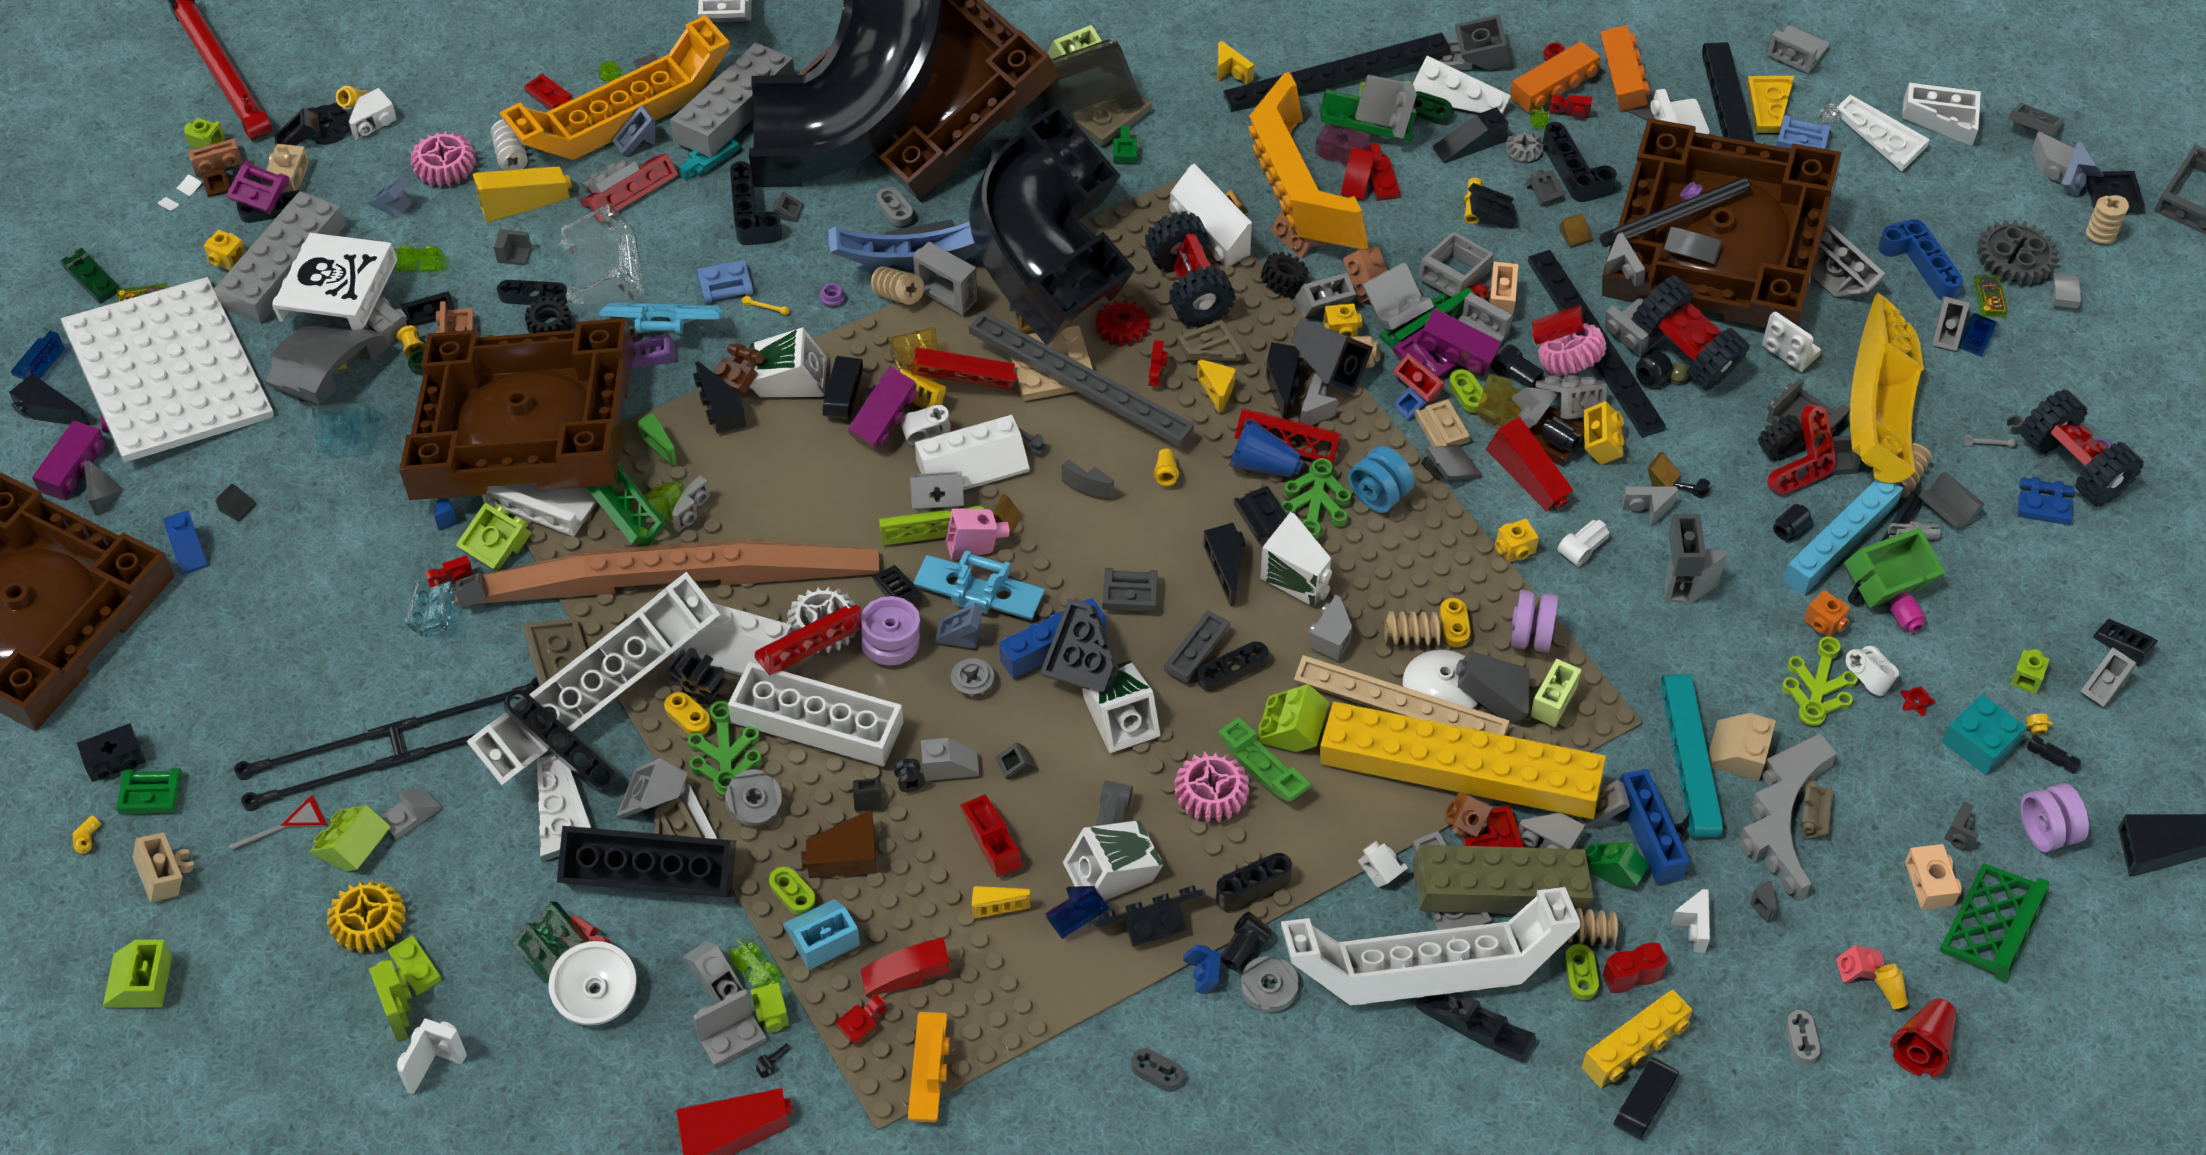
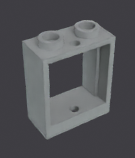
M1453 231L1422 258L1417 278L1453 297L1465 288L1477 284L1490 272L1494 254ZM1453 256L1473 269L1466 275H1463L1443 264V262L1448 257Z
M931 242L926 243L915 252L913 256L915 275H918L923 280V293L964 315L978 300L976 267ZM934 272L952 281L953 284L935 275Z

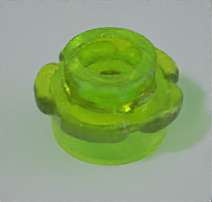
M614 61L603 62L600 65L599 77L603 81L611 82L621 75V69L618 68V64Z
M1543 107L1532 109L1530 116L1532 128H1539L1541 130L1549 121L1548 112L1544 111Z

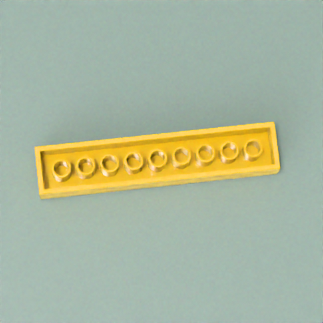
M1339 702L1332 703L1320 745V764L1455 792L1460 791L1465 794L1593 820L1606 755Z

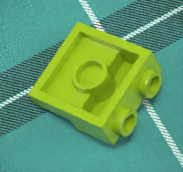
M485 502L456 546L491 569L499 571L512 551L518 554L532 532L526 528L529 524L515 515L512 519L508 517L510 512L502 506L496 504L495 507H492Z
M384 960L376 966L369 968L394 1036L397 1042L408 1038L405 1028L409 1027L410 1024L405 1012L411 1010L407 1000L411 999L412 995L401 968L395 970L391 960Z

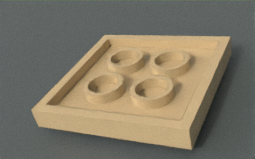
M1079 325L1064 328L1054 341L1048 344L1051 348L1093 369ZM1036 333L1028 334L1036 340L1044 343ZM1010 356L1012 363H1015L1014 372L1017 374L1016 379L1023 401L1076 392L1070 387Z

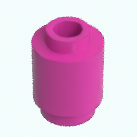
M1908 592L1898 594L1890 600V611L1904 632L1910 631L1915 633L1925 626L1924 622L1927 620V617L1916 599L1910 596Z

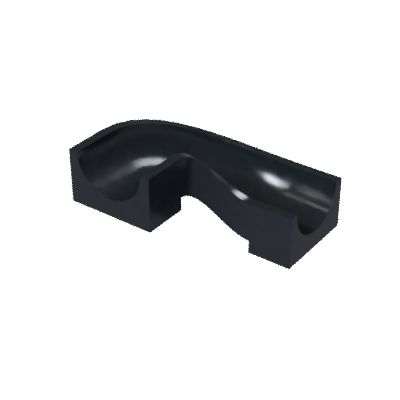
M843 0L841 20L833 43L822 62L814 70L803 75L751 76L754 108L753 148H749V161L754 187H802V179L819 178L838 173L859 163L886 143L913 111L931 77L941 41L942 0Z
M1059 103L1024 125L1021 132L997 152L978 182L969 208L971 234L984 266L1004 296L1046 345L1054 341L1071 321L1093 303L1103 297H1106L1109 301L1115 298L1136 270L1104 232L1096 236L1089 228L1078 221L1103 204L1121 175Z

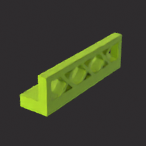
M981 505L958 509H984V507ZM943 510L879 519L882 546L945 538L947 536L951 511Z

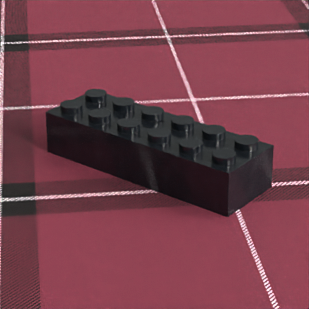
M562 826L556 883L731 897L736 840Z

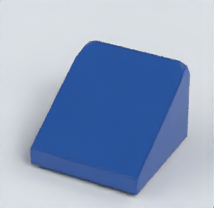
M1410 387L1392 404L1408 421L1415 418V409L1423 410L1425 406H1428Z
M438 498L434 516L438 530L441 531L456 525L457 520L449 499Z

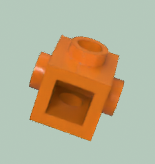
M1823 590L1808 605L1803 621L1826 637H1832L1837 631L1841 633L1849 623L1847 616L1850 607L1841 599Z

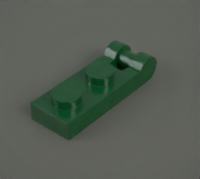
M83 248L76 250L73 256H66L60 260L63 268L99 304L120 292L119 286L88 256Z

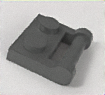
M1105 568L1102 609L1156 612L1158 570L1130 572L1113 571V568ZM1123 582H1143V583H1123Z

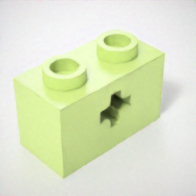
M1089 25L1053 40L1047 54L1050 56L1058 73L1097 57L1103 42L1093 26Z
M1556 659L1534 698L1531 717L1556 727L1578 687L1581 669Z

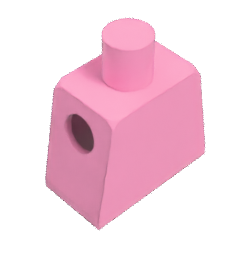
M952 509L946 536L951 561L961 559L965 550L972 551V554L977 556L991 553L994 549L996 538L1009 537L1008 522L996 523L993 512L990 509Z

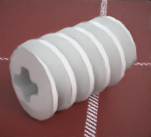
M503 119L496 122L492 126L490 133L498 165L503 170L523 169L528 162L524 144Z

